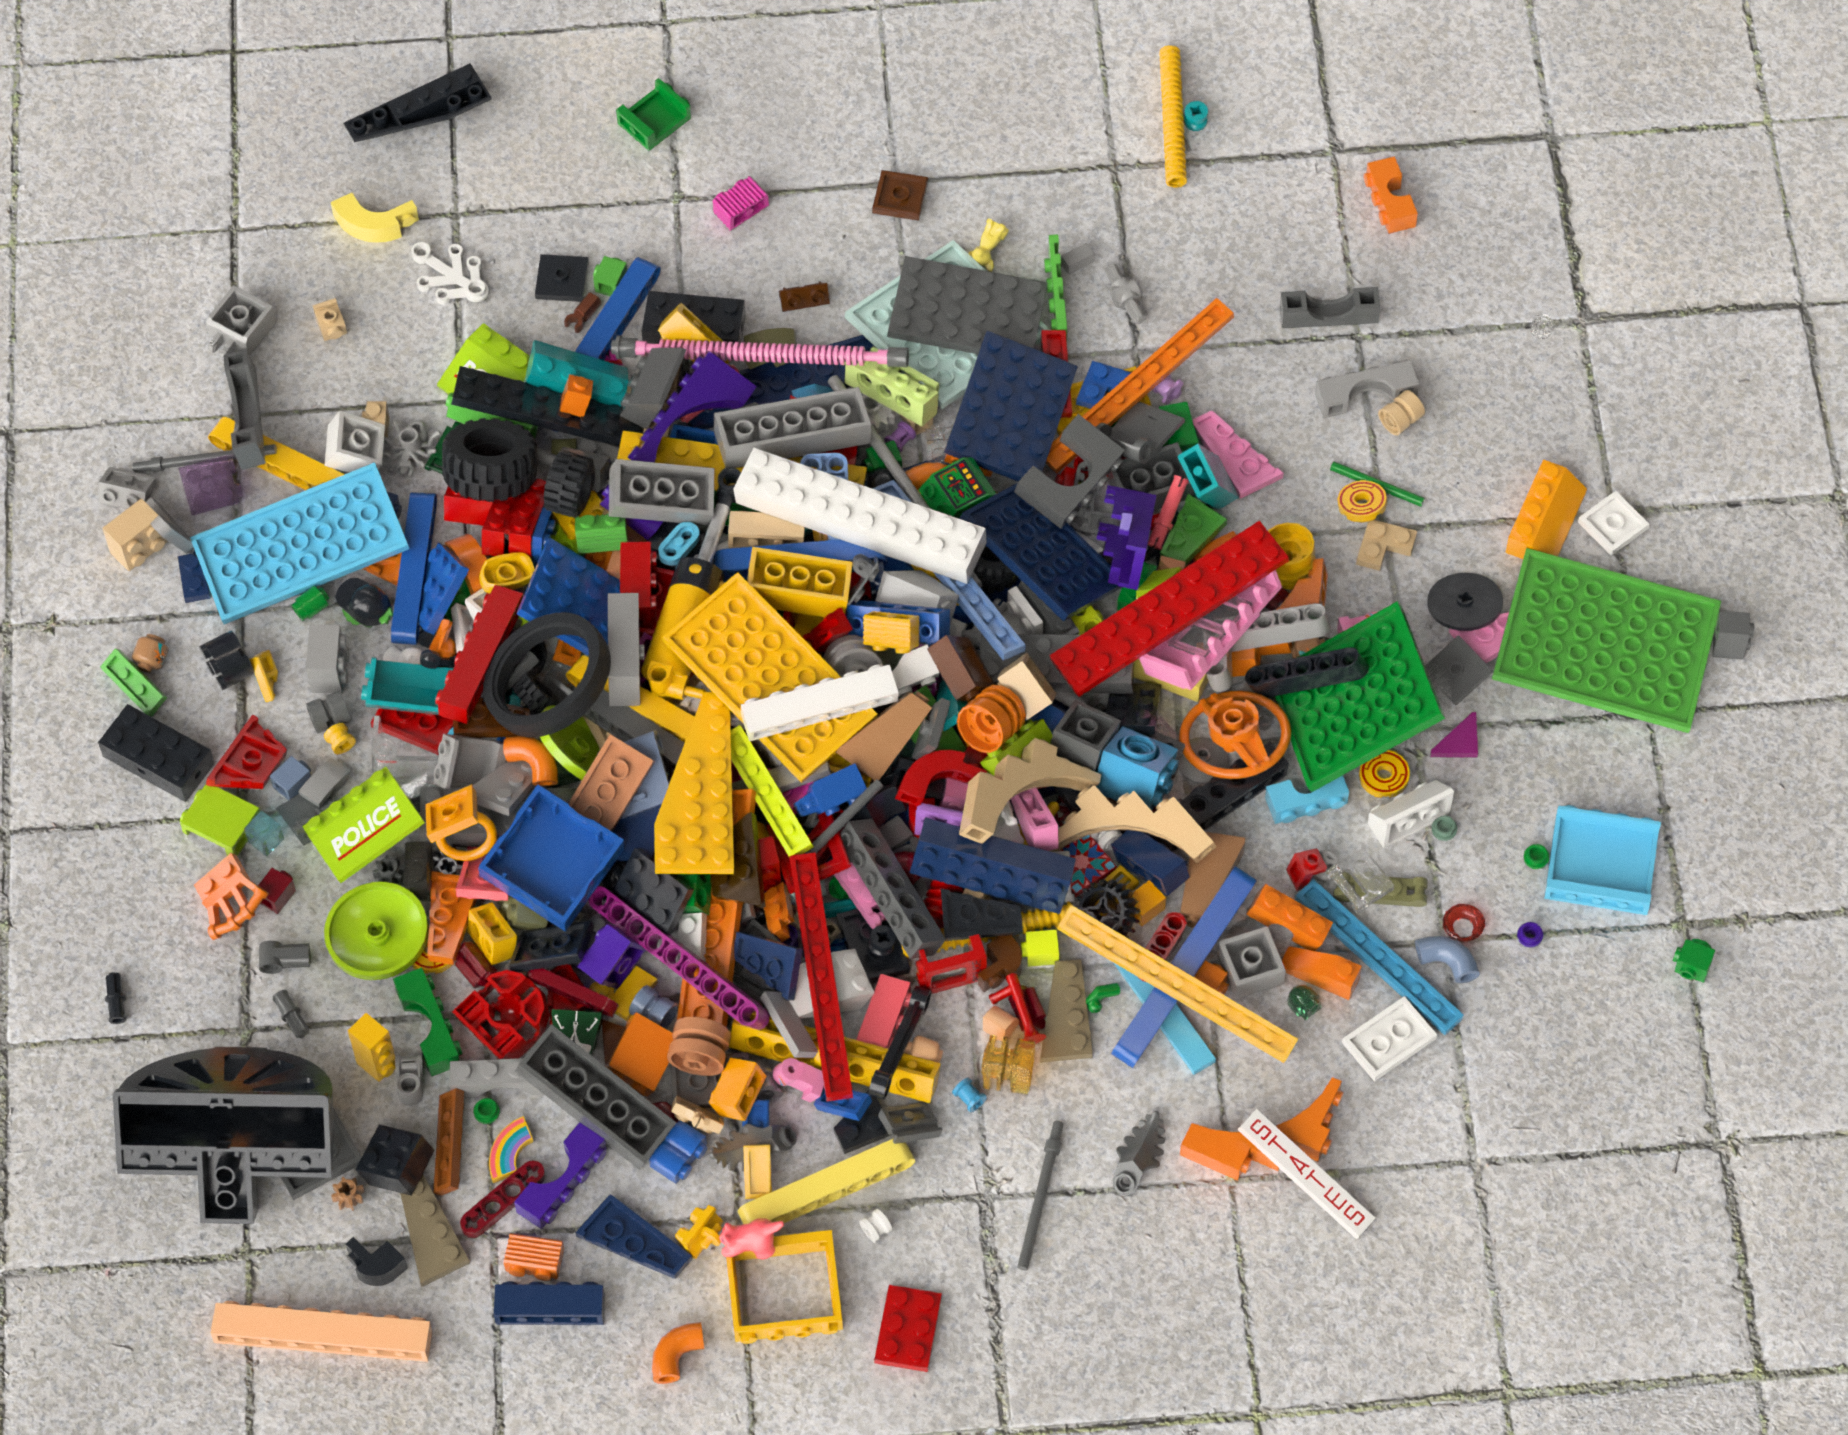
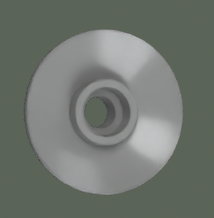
M1200 737L1190 740L1191 748L1197 756L1202 754L1207 756L1202 759L1204 762L1227 769L1228 756L1223 747L1217 745L1210 738ZM1182 753L1179 758L1178 767L1181 774L1195 783L1207 784L1210 782L1213 776L1196 769Z

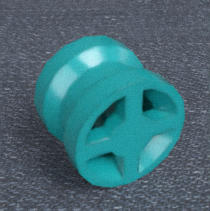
M1193 101L1186 105L1184 117L1186 128L1192 131H1200L1206 127L1208 123L1207 106L1200 101Z

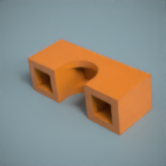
M1395 156L1367 163L1364 182L1366 187L1371 188L1373 205L1379 208L1381 225L1386 226L1388 234L1416 227L1418 213L1411 195L1395 196L1390 193L1391 191L1401 189L1402 173Z
M1265 884L1257 892L1246 915L1269 927L1271 924H1279L1288 928L1293 933L1291 941L1312 951H1316L1323 944L1333 924L1332 921L1268 884Z

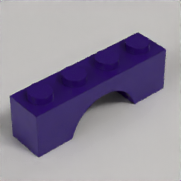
M580 1122L563 1141L565 1153L569 1158V1164L564 1174L550 1183L539 1184L530 1182L514 1202L516 1213L541 1230L547 1223L550 1224L554 1221L560 1206L570 1201L579 1183L583 1184L590 1175V1169L595 1163L599 1164L607 1153L605 1139Z

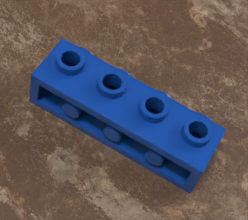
M859 600L857 603L852 602L850 606L847 604V619L853 629L848 633L850 635L864 636L863 617L872 611L918 615L919 642L925 643L928 647L945 635H950V609Z

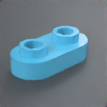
M682 522L678 524L660 544L658 552L663 564L668 566L677 565V562L685 558L697 545L700 535L699 529L694 523ZM685 536H690L691 538H690V539H684L683 537H685ZM670 553L676 554L674 556H668V554Z

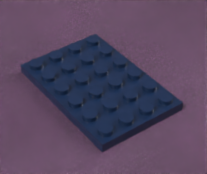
M986 331L944 453L958 459L973 457L979 467L1017 482L1021 480L1032 466L1043 472L1078 366L993 332Z
M1018 483L964 511L959 518L986 528V546L1063 622L1122 588L1116 584L1108 583L1111 565L1068 523L1059 528L1014 493Z

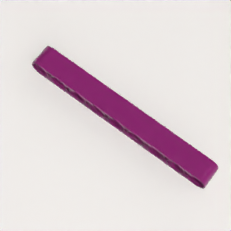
M604 887L596 888L588 901L590 906L742 1025L755 1030H761L768 1024L769 1013L762 1005L673 936L661 931L614 894L613 891ZM607 895L606 903L602 905V900ZM625 910L624 917L620 919L622 911ZM643 924V925H644V929H643V931L639 934V928H640V926ZM662 938V944L657 948V943ZM681 953V958L676 963V956ZM699 967V974L694 977V972ZM718 982V988L713 992V986ZM737 996V1002L732 1007V1000ZM756 1011V1017L751 1021V1014Z

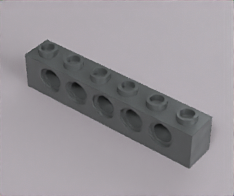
M872 818L849 821L840 833L847 855L910 959L919 958V950L924 949L926 957L934 956L946 939Z

